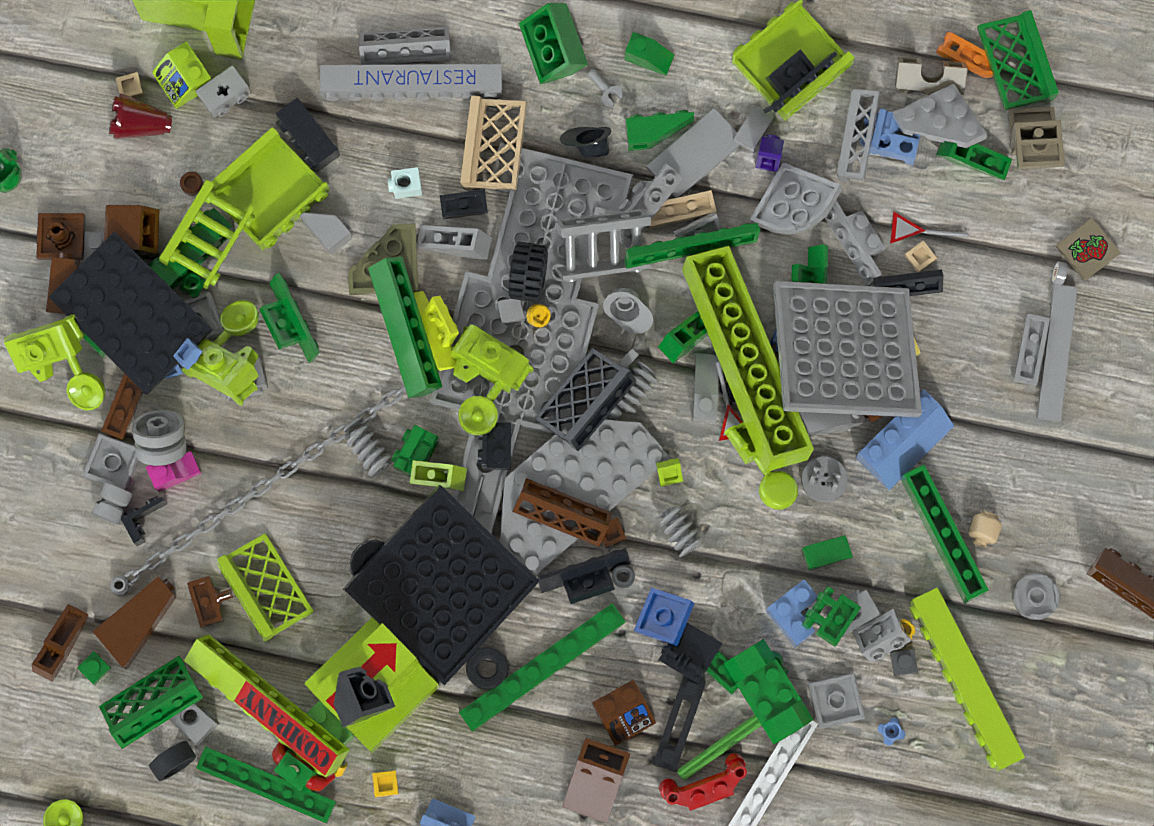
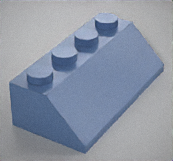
M924 389L920 392L921 416H896L856 457L888 490L954 427L941 405Z

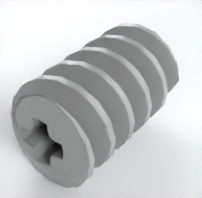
M641 362L637 363L639 369H632V374L637 380L636 383L617 404L619 408L626 412L635 413L636 410L633 404L641 406L642 404L638 398L647 399L644 391L652 392L653 389L650 383L657 385L659 383L655 373Z
M367 424L355 429L345 440H348V447H354L352 453L354 455L359 454L357 459L359 462H364L363 468L365 470L370 469L368 475L374 477L391 465V463L387 462L391 455L382 456L385 447H376L380 440H371L375 433H366V430L369 428Z
M682 505L673 506L655 517L656 519L663 518L659 524L661 527L668 526L664 531L666 535L673 534L669 541L671 543L678 542L674 549L676 551L683 550L679 555L680 558L699 547V543L703 539L702 537L694 538L698 531L697 529L689 530L693 523L692 521L684 522L688 514H679L683 508Z

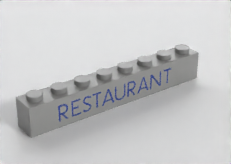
M502 64L320 65V94L322 98L328 101H337L339 98H348L351 101H359L361 98H371L374 101H381L384 98H393L398 101H403L407 98L429 100L431 97H439L440 100H451L452 97L471 100V96L496 100L497 97H502Z

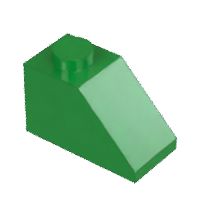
M633 32L625 50L624 60L667 76L675 55L654 39Z

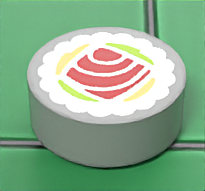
M1056 262L1052 273L1053 284L1062 285L1064 283L1068 270L1067 263Z

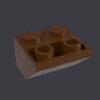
M106 205L104 241L115 232L141 258L158 254L160 209L143 205Z

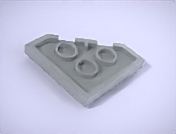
M954 84L893 112V118L902 132L907 135H923L929 140L942 143L949 141L957 143V146L964 148L987 139L986 131Z

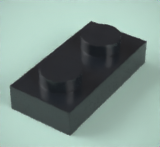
M485 189L440 195L443 220L488 214Z

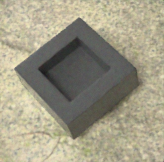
M915 649L890 653L894 676L918 673Z

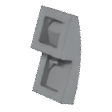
M755 105L736 134L734 142L754 152L775 115L769 112L765 113L762 108Z

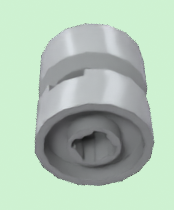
M104 483L100 492L102 499L101 501H96L92 514L120 525L121 518L125 514L122 509L123 507H128L132 494L114 485Z

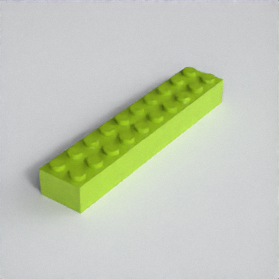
M726 246L686 257L682 272L764 472L807 461L814 448L799 412L783 411L780 367L730 247Z

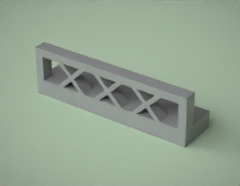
M449 26L359 33L361 65L451 60Z
M852 89L837 170V177L842 183H850V179L865 180L880 98L879 91ZM865 97H873L872 105L864 110ZM865 116L869 121V125L860 132L861 118ZM862 138L865 142V147L856 153L857 140ZM856 159L861 164L860 173L852 172L853 162Z

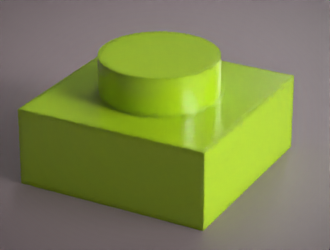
M679 458L656 463L661 487L683 482Z

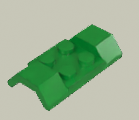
M764 639L723 663L773 745L814 720Z

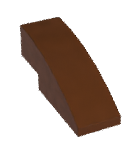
M67 604L45 638L44 646L33 661L32 672L51 682L54 681L89 616L87 613Z

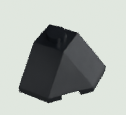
M361 667L345 670L338 674L334 707L343 727L362 722L396 707L386 683L379 679L375 681L366 675L367 671Z

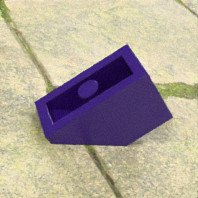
M775 135L762 136L755 168L777 172L784 140H780V137Z

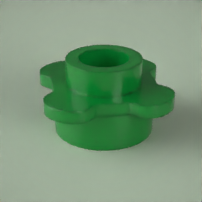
M191 273L183 279L180 289L182 292L189 293L192 298H196L204 288L206 280L200 279L195 273Z

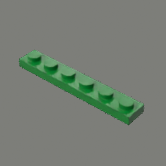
M745 223L734 228H721L709 233L700 232L689 237L680 236L665 242L656 241L645 246L635 245L626 249L624 263L626 269L687 257L726 246L731 248L756 243L760 228L758 223Z
M206 746L196 766V769L326 824L336 805L334 800L310 790L300 791L284 779Z

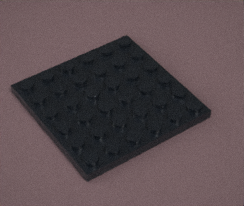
M438 485L347 583L343 590L379 625L383 623L417 658L419 663L445 686L538 584V580L441 485Z

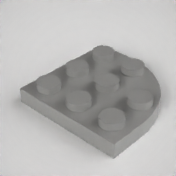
M783 162L751 216L750 221L752 224L758 223L760 227L780 234H794L808 230L825 218L843 188L838 183Z

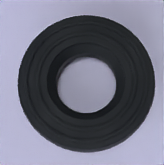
M482 647L467 661L466 673L474 686L490 690L499 686L508 675V662L504 654L498 649ZM490 659L495 662L496 672L493 676L483 677L479 674L478 665L482 660Z

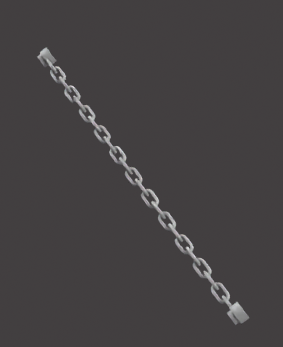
M405 386L401 389H393L384 395L381 402L375 407L365 408L356 415L355 420L349 425H341L336 428L324 442L315 443L307 448L301 458L296 461H289L281 466L275 476L270 479H263L251 488V492L246 496L233 499L225 506V510L217 516L211 515L201 521L198 529L190 534L185 533L172 542V547L164 552L159 551L149 557L145 565L140 569L131 570L123 576L113 578L110 583L111 591L118 596L127 594L130 586L139 580L140 574L148 569H156L166 561L169 554L174 551H182L193 542V538L198 534L211 531L219 524V520L227 514L233 515L245 507L246 501L254 496L259 497L269 491L272 483L280 478L285 479L298 470V465L306 460H314L324 452V448L332 442H340L350 434L351 429L356 425L366 424L376 416L378 410L384 406L390 407L402 398V394L406 392ZM393 393H395V396H399L390 403L386 399ZM369 411L372 415L362 421L363 418L360 416ZM344 428L343 431L346 433L336 439L337 436L334 434ZM318 446L317 449L320 451L310 457L311 454L308 452ZM292 464L291 468L294 469L284 475L282 470ZM265 482V486L268 487L258 493V490L255 488ZM238 500V503L242 504L234 511H232V508H228ZM210 519H212V522H216L206 530V527L202 526ZM186 537V540L189 542L179 548V544L176 543ZM160 555L159 558L162 560L152 566L153 563L150 561ZM133 573V577L136 578L129 582L126 577ZM119 581L123 582V587L116 589V583Z

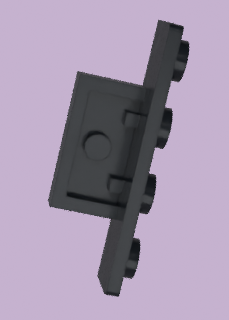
M801 49L794 53L765 78L779 97L764 108L763 111L765 113L771 110L777 112L785 105L784 100L788 96L792 99L802 91L800 86L805 82L808 85L818 77L816 73L821 68L825 71L835 62L832 59L838 54L834 51L814 66Z
M626 548L614 550L608 554L592 557L578 564L568 565L554 572H547L537 577L541 593L564 586L570 604H574L613 591L615 588L609 571L614 570L619 565H630Z

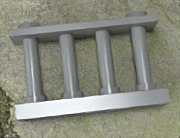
M644 209L556 220L555 229L566 241V267L557 268V273L562 280L573 282L577 281L578 278L628 271L637 273L644 271V269H650L651 264L626 269L624 259L619 258V232L621 229H632V246H641V229L643 226L651 225V216ZM608 231L610 232V261L597 262V235L599 232ZM586 234L588 235V264L575 265V238L577 235Z

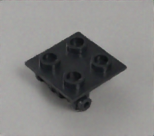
M686 623L678 646L665 645L658 660L699 684L723 643L693 625Z

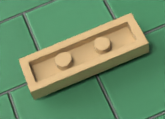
M712 190L666 200L651 219L649 228L652 229L697 219L713 212L717 213Z

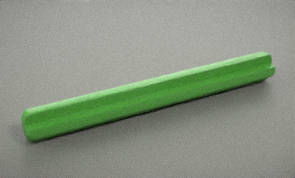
M755 714L679 768L677 773L681 779H688L762 726Z

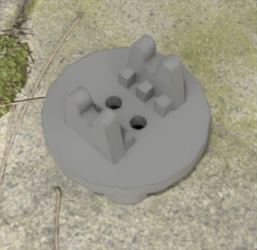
M821 456L814 458L805 466L802 472L801 483L803 491L817 502L827 503L836 501L847 487L848 476L846 469L838 460L832 457Z

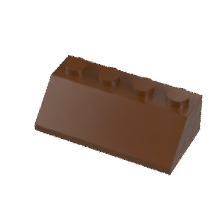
M1107 548L1103 549L1086 574L1154 620V576L1145 575L1137 564L1133 562L1127 563L1121 559L1122 555L1112 548L1109 550Z

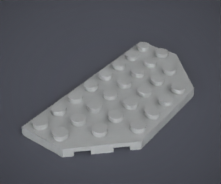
M604 420L579 451H576L566 441L554 435L504 478L500 543L529 572L536 576L578 539L512 512L526 478L610 511L657 470L656 463L667 461L671 457L640 422ZM572 422L561 429L564 434H567L572 428ZM524 500L520 507L528 510L534 509L532 503ZM549 510L543 512L544 516L550 519L556 517L554 512ZM565 520L567 526H578L574 520Z

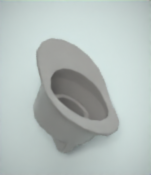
M617 287L613 293L605 298L603 303L605 313L627 332L640 334L648 331L652 326V312L640 300L639 295L630 288L619 289Z

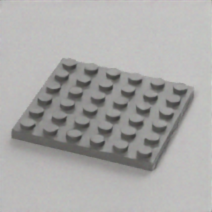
M775 281L773 292L783 411L899 417L921 416V399L908 288Z

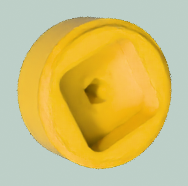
M533 304L529 307L526 314L528 323L539 328L546 326L551 317L548 307L542 304Z

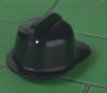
M577 127L565 131L560 136V142L566 146L577 147L584 157L606 156L610 151L608 136L612 131L609 127Z

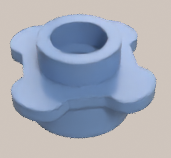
M891 718L888 723L880 724L877 728L878 732L884 737V744L888 746L892 745L894 741L902 740L905 737V731L901 729L897 718ZM892 729V730L894 731V733H893V734H890V733H889V730Z

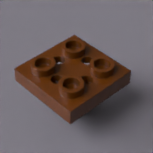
M38 213L36 258L38 260H51L52 257H59V253L73 254V259L84 260L85 214Z

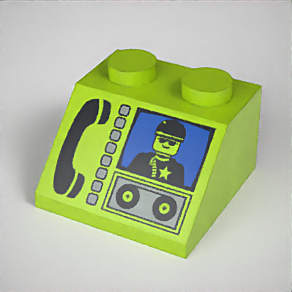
M187 41L168 52L152 71V74L175 109L197 97L195 91L212 80Z

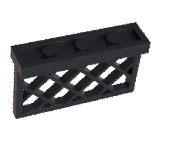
M592 348L534 419L566 441L573 449L579 451L637 380L629 369L619 366ZM595 357L600 360V367L589 369L590 362ZM614 369L618 371L613 379L606 380L605 371ZM601 372V381L590 383V375ZM585 376L586 384L575 387V380L578 377ZM602 387V392L597 397L591 398V389ZM586 390L587 399L576 401L575 392ZM571 393V402L560 404V398L565 394ZM587 405V410L583 414L576 415L577 406ZM571 408L572 417L561 419L560 410ZM556 411V420L548 422L544 420L549 412ZM572 422V428L567 434H564L561 431V424Z

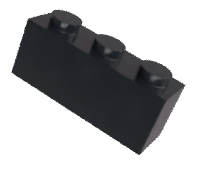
M298 98L275 113L278 119L276 122L277 126L283 134L288 132L291 136V139H289L290 143L297 151L301 149L305 154L303 159L310 168L314 166L319 172L340 156L336 146Z

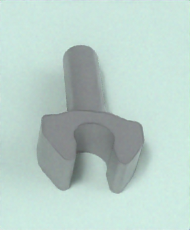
M595 69L588 73L589 77L603 92L601 102L605 106L614 107V103L609 98L610 94H615L618 99L623 100L622 89L618 84L609 86Z

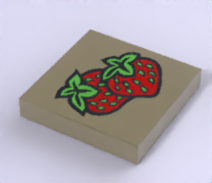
M1093 218L1055 246L1084 282L1121 254Z

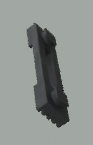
M683 676L653 765L676 772L706 682L700 681L698 684ZM682 700L691 702V706L677 747L668 744Z

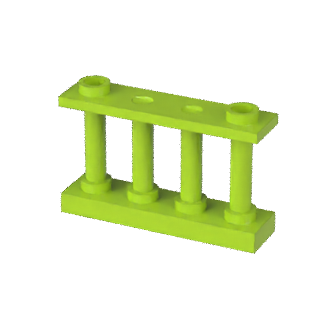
M208 180L205 181L159 258V262L166 266L170 261L173 263L176 261L206 279L203 286L208 289L210 284L215 286L221 275L218 271L244 227H250L256 217L253 214L255 209L253 206H250L248 211L244 212L215 195L216 192L213 191L215 184ZM205 202L208 204L212 203L241 220L236 231L233 232L204 215V211L201 209ZM193 222L197 224L200 222L229 239L230 241L222 252L193 235L192 231L189 230ZM181 242H189L218 259L212 271L182 255L181 251L178 250Z

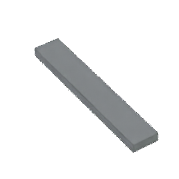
M1053 285L1050 322L1047 332L1037 419L1061 421L1077 287Z

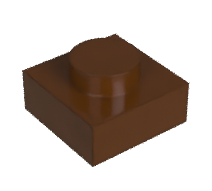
M618 517L610 521L609 528L602 540L605 549L627 540Z

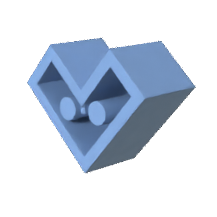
M802 580L766 609V613L794 648L815 632L813 627L808 630L802 626L805 620L802 612L817 601L816 593L805 580Z

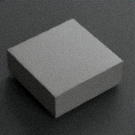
M506 299L497 301L502 325L525 320L521 300Z

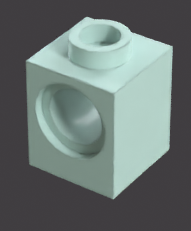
M418 167L391 171L392 178L388 179L389 192H394L395 199L422 195ZM407 179L410 181L407 187H400L398 185L401 180Z

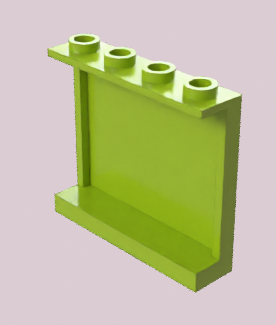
M799 0L796 3L793 1L788 4L782 15L779 17L776 15L771 18L764 30H757L753 33L750 41L745 45L740 44L736 47L732 56V63L770 104L779 95L765 78L798 50L801 49L814 66L828 54L834 51L838 54L832 59L835 62L825 71L821 68L816 73L818 77L808 85L805 82L800 86L802 89L800 93L792 99L788 96L784 100L785 105L777 113L785 121L849 69L855 59L849 51L845 53L802 6L803 0Z
M273 127L211 181L215 184L213 191L216 192L215 195L244 212H247L250 206L255 208L253 212L256 216L250 227L245 226L243 231L262 251L266 247L268 249L271 248L283 232L287 233L294 227V222L300 218L301 214L310 213L311 207L316 202L321 203L324 201L330 191L328 184L324 183L280 138L279 133ZM227 213L232 218V220L239 226L241 220Z

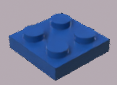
M651 588L634 631L638 634L678 646L695 603L689 599Z

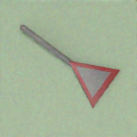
M893 211L890 245L920 233L967 238L970 236L969 233L922 229Z
M716 361L726 405L719 441L729 439L724 432L729 427L737 426L743 423V421L730 406L720 362Z

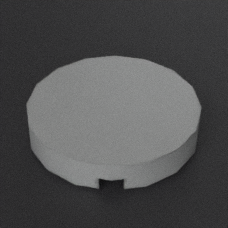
M1032 573L1024 576L1016 583L1012 600L1016 610L1022 616L1030 620H1042L1048 618L1056 611L1060 603V591L1057 584L1048 576Z

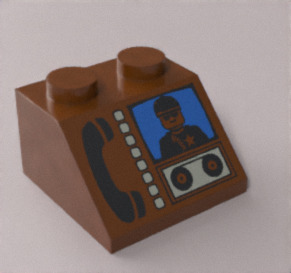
M634 679L592 702V706L614 746L656 724Z

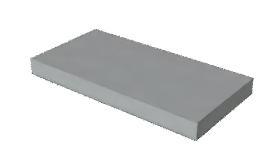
M713 108L650 162L646 168L655 177L663 166L668 164L682 177V181L671 195L674 198L682 197L741 146L734 142L737 132Z

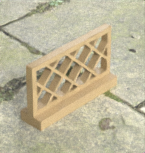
M471 96L460 181L465 190H474V188L517 190L527 108L526 101L481 99L480 96ZM496 106L500 112L489 119L486 115V107ZM512 107H520V115L511 120L506 112ZM504 115L510 123L499 130L494 125V122ZM492 125L498 133L487 141L483 136V131ZM514 126L518 134L517 137L509 142L503 134ZM501 136L507 145L496 152L491 144ZM489 147L495 155L484 162L480 158L481 152ZM511 148L515 152V158L507 164L501 155ZM499 158L505 166L494 174L488 166ZM486 168L492 177L486 182H478V174ZM509 170L512 174V183H502L498 177Z

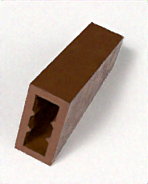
M159 577L154 579L92 631L124 669L130 667L176 599V596L173 594L175 588L167 578L164 581Z

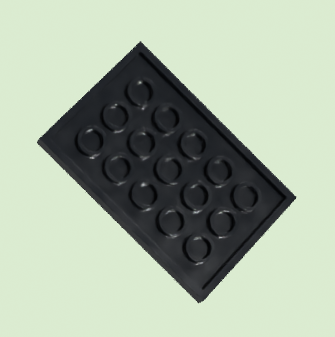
M115 232L49 296L67 316L75 315L74 320L79 328L146 395L179 364L174 354L187 338L198 345L213 331Z

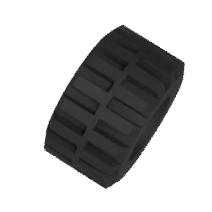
M517 242L513 251L509 275L508 293L510 299L537 303L540 301L543 294L548 261L546 245Z

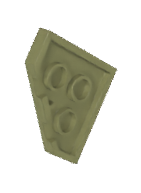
M416 223L393 224L379 241H376L364 254L362 259L351 267L348 271L349 295L376 294L368 268L384 258L391 257L403 258L413 292H418Z

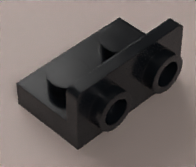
M496 422L495 427L489 433L478 435V440H482V449H478V463H482L483 470H511V423Z

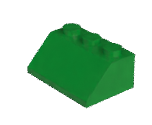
M547 3L519 23L540 84H546L573 75L588 65L567 3Z

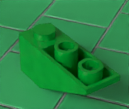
M679 110L675 114L657 112L652 114V116L643 117L642 114H635L630 116V118H626L628 151L652 149L694 122V112Z

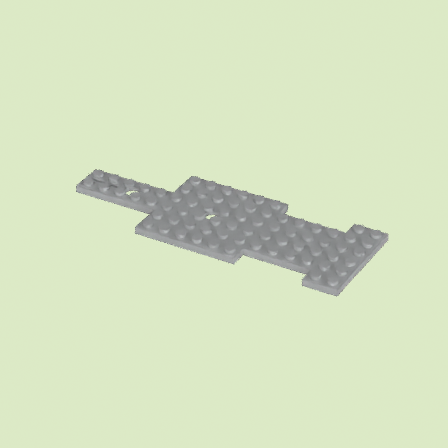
M500 143L498 151H500L507 144ZM510 148L501 157L508 164L515 158V152ZM524 148L521 150L517 190L496 189L509 192L510 194L488 277L465 271L452 319L458 327L459 334L451 347L455 345L463 333V327H469L472 324L510 348L512 346L521 347L524 351V356L529 360V365L534 369L532 373L528 374L518 391L512 389L508 393L502 389L493 402L498 411L497 422L511 423V459L520 426L554 434L539 424L534 418L585 358L599 308L598 303L577 299L582 278H578L577 281L568 282L562 280L557 273V268L566 267V241L555 229V221L621 212L618 208L627 199L632 180V174ZM499 158L495 160L492 172L494 174L505 166ZM507 170L498 179L502 183H512V174ZM577 235L575 238V265L586 264L588 259V235ZM518 241L546 245L548 261L545 284L540 301L537 303L521 300L525 320L502 325L497 301L510 299L508 285L515 245ZM542 304L548 307L551 317L546 326L539 328L528 323L526 314L530 306ZM454 368L439 370L438 373L443 387L433 392L430 403L459 411L461 404L466 399L473 396L486 397L494 384L481 375H477L466 383L453 375ZM581 377L575 380V387L579 385ZM571 393L563 395L560 398V404L571 402ZM572 409L560 410L561 419L570 417ZM556 411L549 412L544 420L547 422L556 420ZM566 423V424H561V429H562L564 426H566L568 423ZM469 434L461 467L467 468L464 491L455 490L453 497L492 534L504 490V478L507 477L509 470H492L489 473L479 471L477 468L478 449H482V440H478V435Z

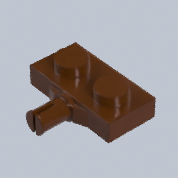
M210 576L188 582L187 585L200 628L223 622L220 610L221 601L234 598L231 588L218 593L213 587Z

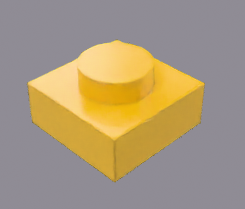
M396 770L372 773L375 798L399 795Z

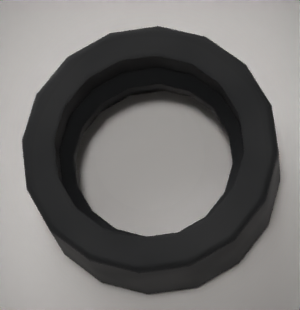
M182 741L157 756L149 764V768L158 781H163L187 767L195 760L196 754L187 741Z

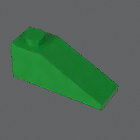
M944 141V143L940 142L936 156L1000 180L1006 179L1012 162L1011 158L977 143L964 148L957 146V143Z
M699 311L671 330L658 346L673 364L708 335Z

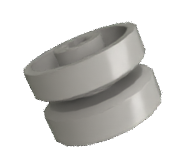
M166 410L152 411L139 416L132 424V433L135 440L134 447L138 460L147 465L160 466L171 464L181 459L187 450L182 417L175 412Z

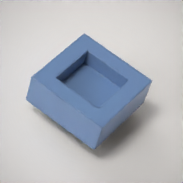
M187 338L174 354V357L181 366L189 370L199 359L202 350L195 342Z

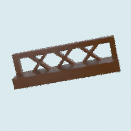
M528 478L523 483L520 495L512 511L598 547L609 528L612 512ZM524 500L532 503L534 509L528 510L520 507ZM549 510L554 512L556 517L550 519L545 517L543 512ZM565 520H574L578 526H567ZM593 528L600 531L598 538L588 534L586 529Z

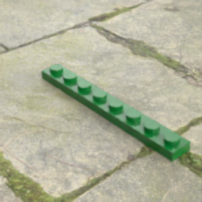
M611 603L511 674L499 686L490 689L459 711V714L472 732L623 626L626 621L613 603Z

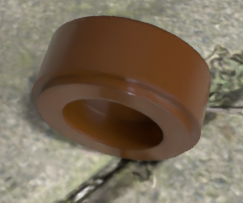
M187 172L180 179L182 191L190 196L197 195L204 185L201 176L196 172Z

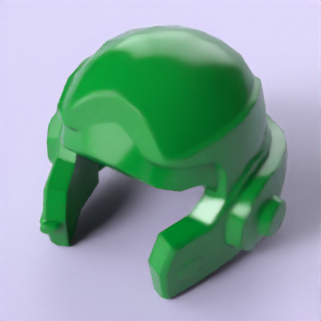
M2 148L0 150L1 193L14 190L22 179V169L18 164L17 152L14 149Z

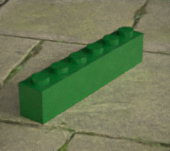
M384 258L369 267L368 270L408 398L423 397L442 388V382L403 258Z
M925 464L903 474L901 481L963 603L966 604L986 594L989 589Z

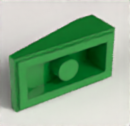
M846 535L811 544L801 549L808 572L853 558Z

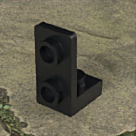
M158 496L147 500L145 506L137 509V507L132 508L125 513V517L121 518L131 540L136 546L145 543L142 536L146 533L140 522H135L167 505L163 497L158 498Z

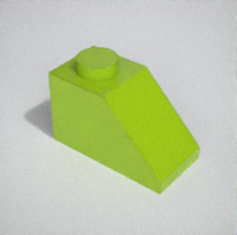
M413 460L410 484L434 488L441 485L444 489L464 491L467 468Z

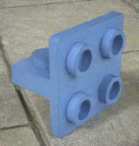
M432 799L426 814L422 816L420 824L421 826H472L475 816Z

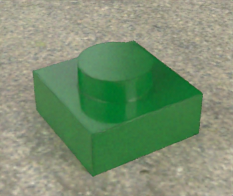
M92 652L77 667L93 685H96L112 669L96 652Z

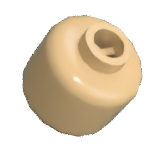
M981 511V514L973 516L968 530L969 536L974 539V544L981 547H987V544H995L998 541L1002 523L999 521L998 515L988 511Z

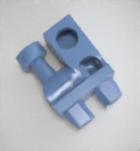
M880 109L876 115L870 154L891 157L914 165L921 135L913 134L911 137L898 135L899 131L902 132V130L893 118V112H886L887 110ZM865 117L863 125L868 126L869 121ZM860 138L858 145L865 147V142Z

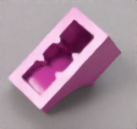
M191 451L174 463L160 466L149 465L146 467L154 488L158 492L201 474Z

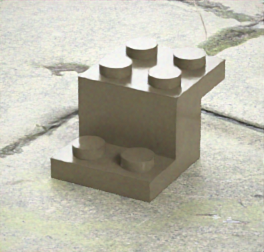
M1055 108L1009 109L1011 153L1017 157L1018 170L1064 167L1065 159L1061 120H1056Z

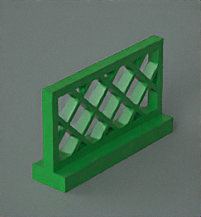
M1032 10L1024 11L1018 16L977 26L1004 110L1042 101L1046 103L1053 101L1057 97L1059 91ZM1017 23L1019 29L1017 36L1005 30L1008 24ZM992 28L1000 33L996 41L987 37L986 29ZM1002 34L1013 40L1010 49L998 43ZM1016 42L1025 47L1026 53L1023 57L1012 51ZM995 47L1006 53L1002 62L993 56L992 52ZM1009 55L1021 61L1016 70L1005 64ZM1023 63L1032 68L1033 73L1031 77L1019 72ZM1002 68L1014 74L1009 83L1000 77L999 73ZM1016 76L1028 82L1023 91L1012 85ZM1030 84L1039 89L1040 96L1033 97L1026 93ZM1009 89L1021 95L1018 101L1009 103L1006 95Z
M179 655L104 702L99 708L109 727L108 730L111 736L123 749L201 700L203 696ZM180 666L176 674H170L171 670ZM159 680L156 687H149L152 682ZM166 680H173L170 687H163ZM138 693L135 700H129L131 695ZM146 693H152L149 700H143ZM119 705L115 713L108 712L112 707ZM126 706H132L129 713H123Z

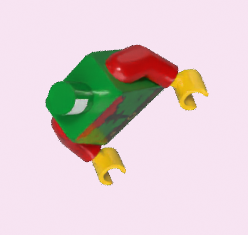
M278 742L272 751V758L274 763L277 764L274 771L300 791L323 790L335 779V776H342L347 767L346 763L344 766H340L337 772L324 777L318 774L309 763L298 758L296 753L288 746Z

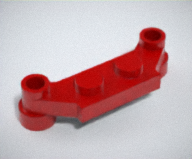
M734 753L726 758L725 765L727 769L725 771L683 787H678L673 779H665L659 784V792L668 804L688 807L689 811L734 795V788L747 774L746 763L740 754Z

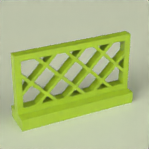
M266 533L230 554L223 555L217 559L218 568L264 643L314 612ZM262 541L268 547L266 557L253 554L255 545ZM270 552H271L272 556L274 557V559H273V558H269ZM238 555L249 557L246 568L236 566L232 559ZM252 558L265 561L263 572L249 569ZM268 562L279 565V576L265 573ZM240 571H241V572H245L244 578H243L242 574L240 573ZM248 573L261 576L258 588L248 586L246 582ZM264 577L277 580L275 592L261 589ZM280 581L290 583L293 588L291 596L277 593ZM294 591L297 594L298 598L293 597ZM260 593L273 596L270 608L259 604L258 598ZM276 597L289 600L287 612L273 609ZM292 601L302 603L306 611L299 615L289 613ZM264 611H269L268 617ZM272 612L285 615L284 624L274 628L270 622Z

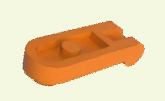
M952 32L946 33L944 43L939 45L936 50L938 55L948 58L953 62L966 63L968 70L983 78L993 77L985 50ZM952 45L959 47L956 52L951 50Z

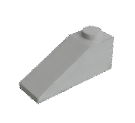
M421 225L417 248L465 258L488 259L492 237L480 229Z
M696 353L693 422L716 423L718 403V371L716 361H719L716 354Z
M799 412L807 434L841 433L864 423L862 415Z

